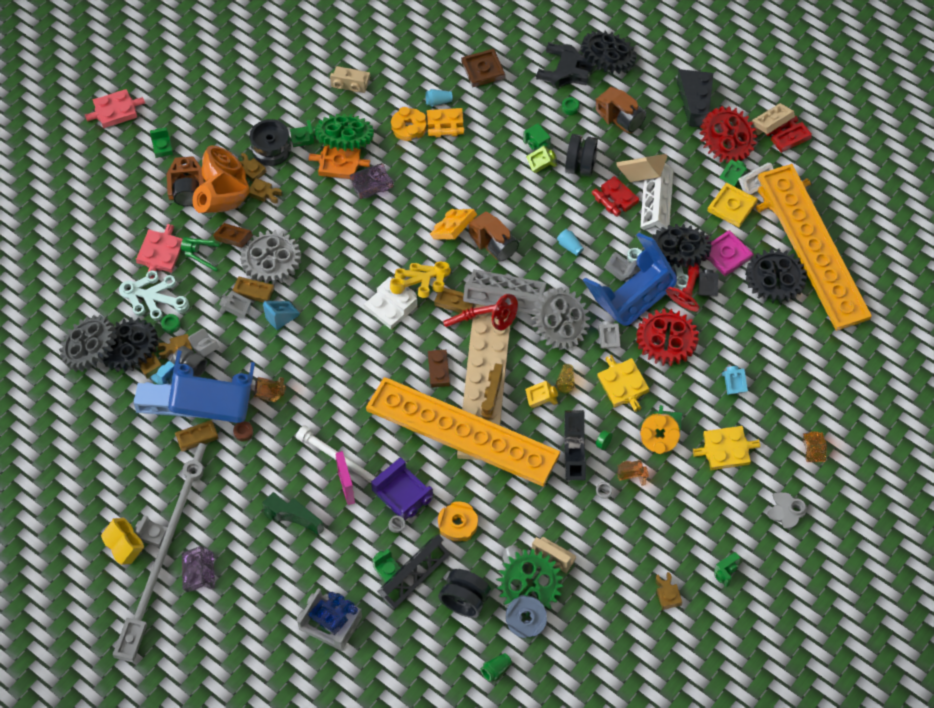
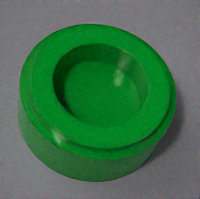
M573 97L564 99L562 111L567 115H575L579 111V101Z
M174 314L164 316L161 320L163 331L169 334L177 332L181 326L179 317Z
M603 430L596 440V447L605 450L609 446L613 434Z

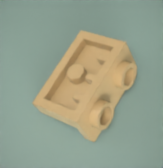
M336 66L334 74L331 73L330 75L331 87L365 93L370 80V72Z
M779 103L752 120L753 127L756 128L755 134L760 135L763 132L766 134L772 132L777 127L794 118V111Z
M536 537L532 543L535 555L539 551L543 552L542 558L549 555L548 562L556 561L554 567L560 568L565 573L568 572L576 560V555L544 537L541 539Z

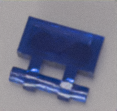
M330 592L328 594L329 600L324 602L321 599L309 612L308 616L330 633L336 635L348 621L345 615L347 613L357 614L358 608L355 607L352 601L345 600L344 596L340 593Z

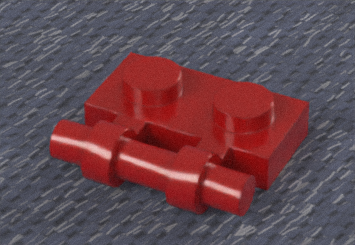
M797 116L766 134V136L773 134L771 141L781 153L812 137V133L803 122L795 124L798 122Z
M615 176L601 185L603 192L594 189L591 193L598 203H602L610 214L613 213L616 217L621 214L619 208L626 212L639 203V198Z

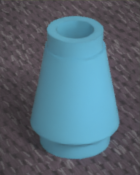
M436 89L426 91V104L431 105V107L452 102L451 91Z
M565 229L557 237L559 245L576 256L584 250L574 233L568 229Z

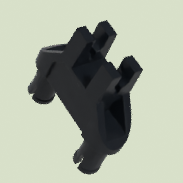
M548 42L546 53L561 56L554 72L539 68L536 80L550 82L555 87H563L571 83L587 85L588 74L593 68L591 66L592 62H587V58L580 55L570 44L558 45Z

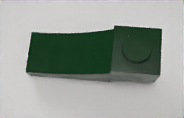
M272 492L262 502L263 513L270 520L274 519L278 523L281 520L297 523L310 529L317 535L324 531L323 521L294 498L287 503L276 493Z

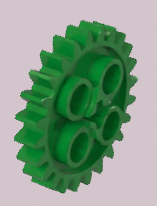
M343 113L342 116L336 114V117L329 115V118L323 117V120H319V123L316 124L315 135L319 143H324V146L330 145V149L336 147L337 151L340 148L344 151L347 149L353 151L354 148L360 150V146L366 147V144H370L373 141L374 129L369 121L365 122V118L359 119V116L353 117L352 114L346 116Z
M526 549L522 550V556L518 552H514L515 559L508 556L507 558L510 563L502 562L505 569L498 570L502 578H496L497 581L501 582V585L497 586L496 589L503 591L499 597L506 598L503 604L506 605L515 598H518L520 592L527 586L525 580L531 579L536 569L540 567L541 570L532 580L534 585L528 586L523 595L527 596L529 592L533 591L544 607L551 609L550 602L557 603L554 596L561 595L557 588L563 587L562 584L558 583V580L562 579L563 576L556 575L560 568H553L556 561L548 562L549 555L542 558V551L535 555L534 549L530 550L529 555ZM526 562L532 566L529 574H525L522 570ZM543 574L548 577V583L545 586L539 583V578ZM514 579L520 582V587L516 591L512 590L510 586ZM527 611L524 615L528 616L529 612Z

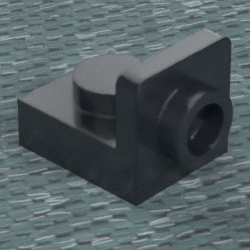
M703 269L697 277L699 278L698 296H718L719 273H714V270Z

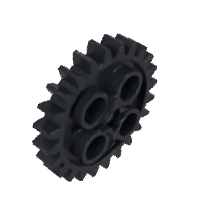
M600 30L597 33L594 31L591 34L587 33L581 44V52L584 53L583 57L587 58V62H592L591 66L597 65L598 70L603 68L604 72L610 70L612 74L614 71L618 74L621 71L623 73H626L627 70L630 71L636 62L637 52L634 51V47L630 46V42H625L626 38H619V34L614 36L613 32L608 34L606 30H604V33Z
M675 224V227L668 225V229L661 227V231L656 230V234H653L652 238L656 241L670 266L676 264L677 268L680 265L687 268V265L690 264L694 267L695 263L700 265L701 261H706V258L710 257L712 245L709 235H705L704 231L699 232V228L692 229V225L688 228L685 227V224L681 227Z
M770 248V253H767L765 250H763L762 255L756 253V258L752 257L750 263L747 264L745 281L748 282V288H752V294L758 292V299L764 296V302L771 299L772 304H774L775 300L782 304L783 299L787 302L790 301V297L796 299L797 294L801 295L807 280V270H803L804 264H799L800 258L794 259V253L790 256L787 255L788 250L781 253L780 248H778L777 252ZM773 263H775V266H776V269H775L776 274L774 273V265H773Z
M131 317L129 322L123 319L122 324L116 322V327L114 328L117 330L115 332L117 338L113 339L116 344L111 345L113 351L107 352L109 357H103L102 359L105 367H109L111 371L115 368L119 372L122 368L124 373H126L128 368L134 371V366L136 365L141 368L142 362L147 364L146 359L153 358L151 352H157L155 348L159 346L157 331L151 323H147L146 319L141 321L139 317L135 321Z

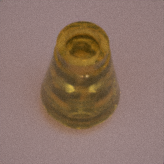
M564 364L556 381L557 389L562 393H569L575 387L574 367L571 364Z

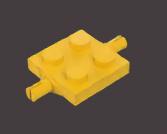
M612 355L607 356L605 360L610 367L598 373L597 376L614 408L630 403L634 412H637V409L638 411L641 410L642 407L637 399L648 393L649 387L633 359L631 358L617 364Z
M743 426L709 430L703 433L704 448L693 449L694 457L706 455L711 470L750 465L749 449L760 448L759 439L747 441Z

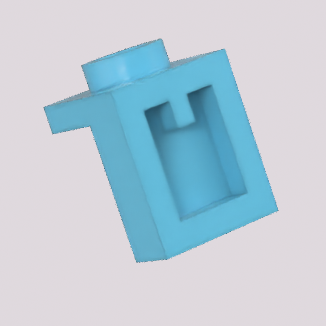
M168 361L158 369L156 374L151 376V379L158 385L171 384L175 365Z
M738 366L727 367V371L722 372V376H725L727 395L748 391L744 368L738 369Z

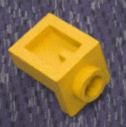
M547 381L525 389L531 408L549 401L553 405L558 404L556 398L558 396L557 389Z

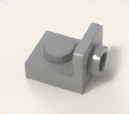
M231 290L227 296L224 295L219 303L222 307L219 312L223 314L226 310L243 319L251 300Z
M603 321L602 325L598 326L600 347H620L618 324H613V321Z
M203 328L188 337L196 354L202 357L219 348L217 342L211 339Z
M144 515L142 520L137 522L135 532L142 542L160 548L168 527L151 522L148 516Z

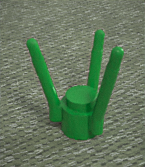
M183 238L181 250L185 252V256L193 258L214 271H218V268L193 253L198 252L200 245L220 247L219 243H215L214 240Z

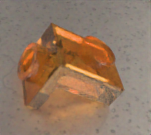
M258 377L255 380L254 397L276 402L285 393L284 378L279 377L277 381Z
M815 431L803 433L806 462L826 461L827 444L823 433Z
M641 460L625 461L618 465L617 476L619 481L639 477L641 486L646 485V478H649L647 467H643Z

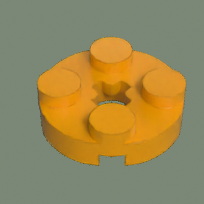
M401 107L391 119V128L394 135L404 141H412V138L417 137L418 139L422 137L427 128L425 114L417 109ZM410 122L413 125L406 126V123Z
M652 414L642 424L641 440L650 451L658 454L668 452L679 441V425L668 414ZM664 429L665 436L663 438L656 437L657 432L655 430Z
M453 502L446 508H442L438 515L440 533L452 541H468L478 528V516L469 504ZM457 518H461V522L463 523L460 525H455V523L452 521L457 520Z

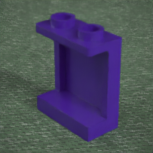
M401 457L371 481L372 491L404 520L415 516L419 508L423 505H428L433 499V488L431 486L426 487L406 468V462Z

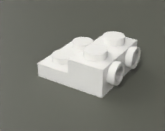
M389 277L377 288V293L364 303V308L392 330L417 307V295L411 289L408 291L405 289L401 294H393L390 290V280L392 278Z

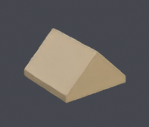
M667 154L617 162V167L630 182L658 178L663 171Z

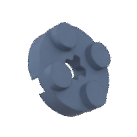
M521 595L510 602L506 609L505 619L508 628L513 634L518 637L527 638L538 635L544 629L547 622V613L540 600L533 596ZM528 611L530 612L531 620H525L524 622L522 621L523 617L521 614Z

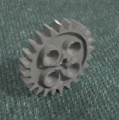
M267 230L266 235L259 232L260 237L253 235V241L249 240L247 242L248 245L243 246L244 251H241L240 260L247 276L251 275L252 280L257 278L260 282L262 280H265V283L272 281L273 285H275L276 280L283 283V277L289 280V273L295 275L294 269H299L298 263H301V251L295 239H291L289 234L284 237L283 231L278 235L276 230L273 231V234H270L269 230Z
M562 287L553 288L543 292V295L538 297L539 301L534 302L537 308L532 309V312L536 314V316L531 317L532 320L536 321L532 326L538 327L535 334L541 333L540 340L546 339V345L552 344L553 349L559 347V350H562L565 347L568 349L578 345L579 341L584 340L582 336L587 334L584 329L590 327L586 323L590 318L585 316L589 310L583 309L586 303H580L581 296L575 298V291L569 294V288L564 290Z

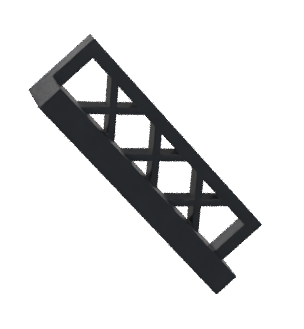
M439 534L433 536L377 590L392 609H395L451 554L442 545L444 539ZM438 547L443 555L439 559H431V552ZM422 561H427V571L425 573H417V566ZM408 575H413V585L411 587L403 586V580ZM394 589H399V598L393 602L388 595Z

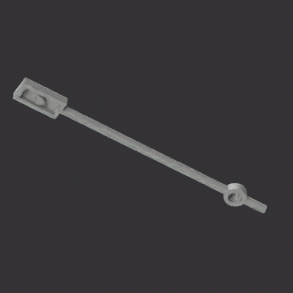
M199 443L193 460L186 462L183 466L186 480L134 619L126 618L113 652V657L116 659L134 663L147 627V623L142 621L149 599L193 481H197L203 476L204 471L200 462L206 449L205 444Z

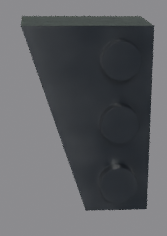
M678 69L677 85L684 103L688 124L691 127H700L704 123L703 119L709 113L714 73Z

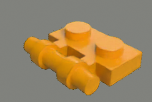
M462 108L427 110L428 136H436L437 138L441 137V135H452L454 137L458 134H464Z

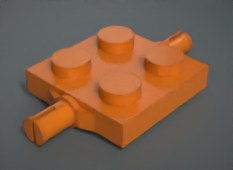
M330 145L324 146L320 155L309 153V161H317L320 164L319 176L355 180L356 171L359 166L370 168L371 162L370 160L360 159L361 148L360 150L354 148L353 151L350 149L344 151L340 148L337 151L336 147L330 149Z

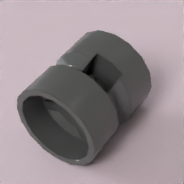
M185 346L178 348L171 362L175 365L178 350L182 351L180 364L189 365L193 369V376L200 377L206 369L207 359L199 354H194V351Z

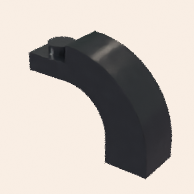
M565 410L564 457L566 480H586L584 410Z

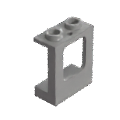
M318 588L315 594L312 593L310 595L305 610H301L297 617L299 630L342 651L362 619L361 609L356 606L350 609L323 596L321 589ZM319 606H323L342 616V620L331 635L308 624Z

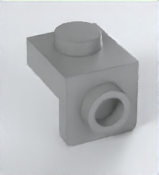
M615 252L604 268L622 281L627 277L631 278L636 271L637 261L634 260L630 263Z

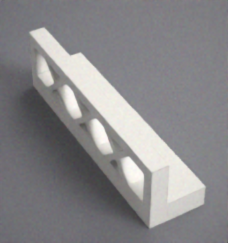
M666 163L660 177L644 180L640 225L643 230L655 225L659 229L661 227L668 229V225H670L673 169ZM655 183V187L650 193V189ZM654 198V202H653L652 205L648 208L649 203H650V202L652 201V199ZM653 213L652 220L647 222V219Z

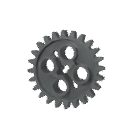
M93 315L91 319L87 316L84 322L80 319L79 325L73 324L74 329H68L70 334L63 336L66 341L60 343L63 346L59 349L61 352L60 357L62 362L75 372L78 369L83 372L85 368L89 371L91 365L96 368L97 362L103 363L102 358L109 357L107 352L113 351L111 345L116 344L113 339L117 338L115 334L117 330L106 317L103 318L101 315L98 317Z

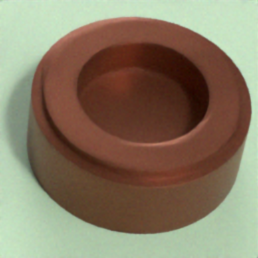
M243 421L234 426L233 433L238 441L244 442L252 438L253 428L249 422Z

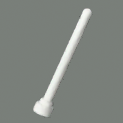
M304 425L299 429L296 439L302 443H311L336 460L335 454L337 451L313 436L314 434L310 428ZM345 457L347 467L370 483L376 478Z

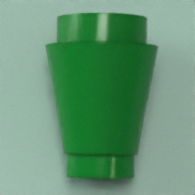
M504 653L484 662L480 671L487 681L496 680L512 663V660Z

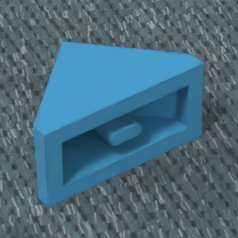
M264 301L263 303L265 318L276 330L300 314L289 301Z

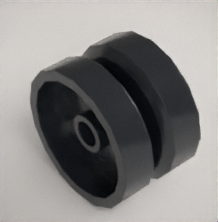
M266 119L253 126L249 138L254 159L265 166H275L286 161L291 154V143L287 126L275 119Z
M572 133L567 151L565 173L575 174L580 164L581 176L591 177L597 158L598 138L588 136L584 147H582V135Z
M463 569L451 570L446 579L447 584L442 587L438 595L439 600L448 609L461 616L477 618L483 609L482 602L487 601L491 593V587L485 580L472 572Z

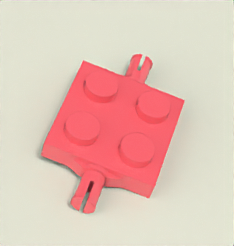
M127 89L93 99L95 112L85 114L87 122L98 119L103 128L137 118L135 107L145 104L143 97L133 100L129 96Z
M167 224L164 233L148 230L136 258V263L147 266L149 268L148 272L163 270L172 273L181 252V242L183 240L171 235L175 227Z

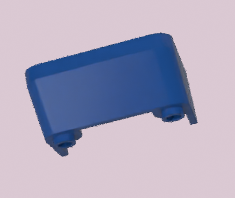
M641 233L636 235L645 249L637 257V265L640 271L613 293L611 288L607 286H601L588 278L583 279L596 302L618 323L624 326L630 325L666 294L668 287H674L677 282L674 271L656 241Z
M178 350L169 395V410L177 414L234 423L243 422L247 415L255 363L251 362L249 375L244 373L236 374L233 376L232 382L193 376L192 367L187 364H180L182 351Z

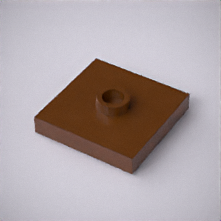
M495 49L461 57L462 65L472 88L506 78Z

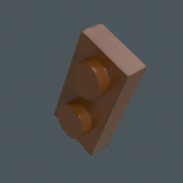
M223 223L213 236L216 241L242 248L252 238L253 234L251 230Z
M447 349L428 351L431 388L450 386Z

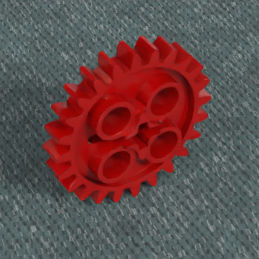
M721 106L719 109L715 108L712 112L708 113L707 117L703 119L704 123L700 127L704 130L699 134L704 136L701 141L706 142L703 148L710 149L708 154L714 153L713 159L720 157V162L726 159L727 164L731 159L735 162L737 160L743 161L754 150L753 146L757 144L754 139L757 138V135L753 134L756 128H751L753 122L747 121L749 116L743 117L744 111L737 113V108L731 111L730 106L726 109Z
M665 309L662 310V313L655 310L654 316L649 313L648 319L643 318L642 323H639L636 334V342L639 343L638 349H643L642 355L648 354V360L655 358V364L660 360L662 361V366L666 362H669L670 366H672L673 361H676L679 365L681 359L686 362L687 356L692 357L693 351H696L699 340V332L696 331L697 326L692 325V319L686 320V314L681 317L680 311L673 314V309H670L669 313H666ZM671 324L668 350L665 351L664 344L667 325Z

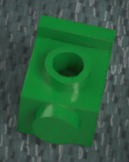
M539 123L523 131L524 144L528 143L532 150L536 151L543 146L548 149L550 148L551 137Z

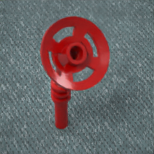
M695 263L694 267L691 265L688 267L689 278L686 288L681 290L668 287L666 289L667 295L673 301L695 312L700 308L692 297L695 281L699 276L700 268L697 263Z
M505 294L494 305L478 308L471 307L466 309V311H462L459 315L444 320L443 323L445 327H449L464 320L469 321V319L476 318L477 315L492 313L493 327L500 331L505 330L516 317L518 301L514 295ZM507 298H509L511 301V304L509 305L507 302H505Z

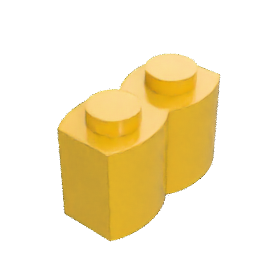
M113 518L101 534L105 546L111 549L114 559L121 565L132 564L144 548L142 540L134 533L131 524L125 518Z

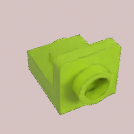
M545 146L526 156L534 173L549 165L557 166L555 161L557 159L556 154L552 149L549 150Z

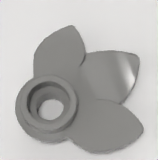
M779 492L772 495L776 505L767 512V516L770 519L782 521L783 528H792L797 525L799 518L806 514L807 506L801 499H794L789 493Z

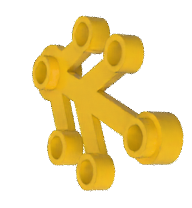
M442 261L436 262L434 266L412 263L409 270L402 268L395 270V278L390 280V290L393 294H401L406 287L422 282L418 288V296L427 298L430 292L428 288L430 278L437 276L436 281L433 282V291L442 292L444 291V277L450 275L451 269L448 263Z

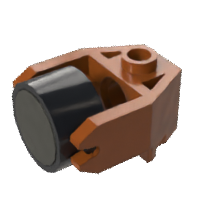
M610 87L596 98V111L600 116L604 118L608 125L613 122L624 132L633 133L642 125L646 118V111L637 104L635 99L622 90Z
M194 156L175 158L167 172L169 200H174L180 206H193V193L205 182L202 176V168Z
M484 212L469 222V234L478 248L481 250L485 247L496 260L505 261L517 251L519 241L497 217Z

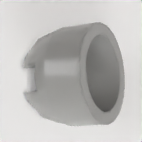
M601 482L597 485L596 493L598 497L607 499L611 496L612 487L609 483ZM601 489L603 491L609 492V494L599 492V490Z
M393 516L388 523L389 530L394 533L401 532L405 528V520L401 516Z

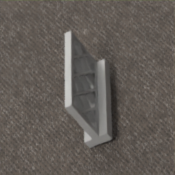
M473 269L469 281L465 284L463 301L489 306L496 304L503 295L512 294L518 301L517 312L536 315L532 312V309L537 308L534 302L539 301L538 297L545 292L547 283ZM507 298L505 302H507L509 305L511 304V301L509 298Z

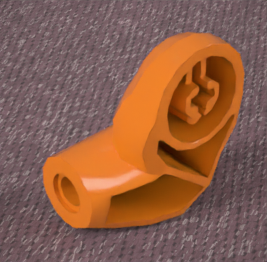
M208 146L202 158V176L205 182L193 193V207L198 213H221L238 208L250 193L245 170L240 161L228 150L219 146Z

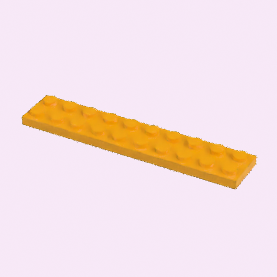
M793 164L760 173L758 179L796 254L800 258L801 263L804 264V269L807 270V275L835 330L838 331L870 320L872 315Z
M386 377L382 379L366 406L367 412L543 487L560 456L559 450Z

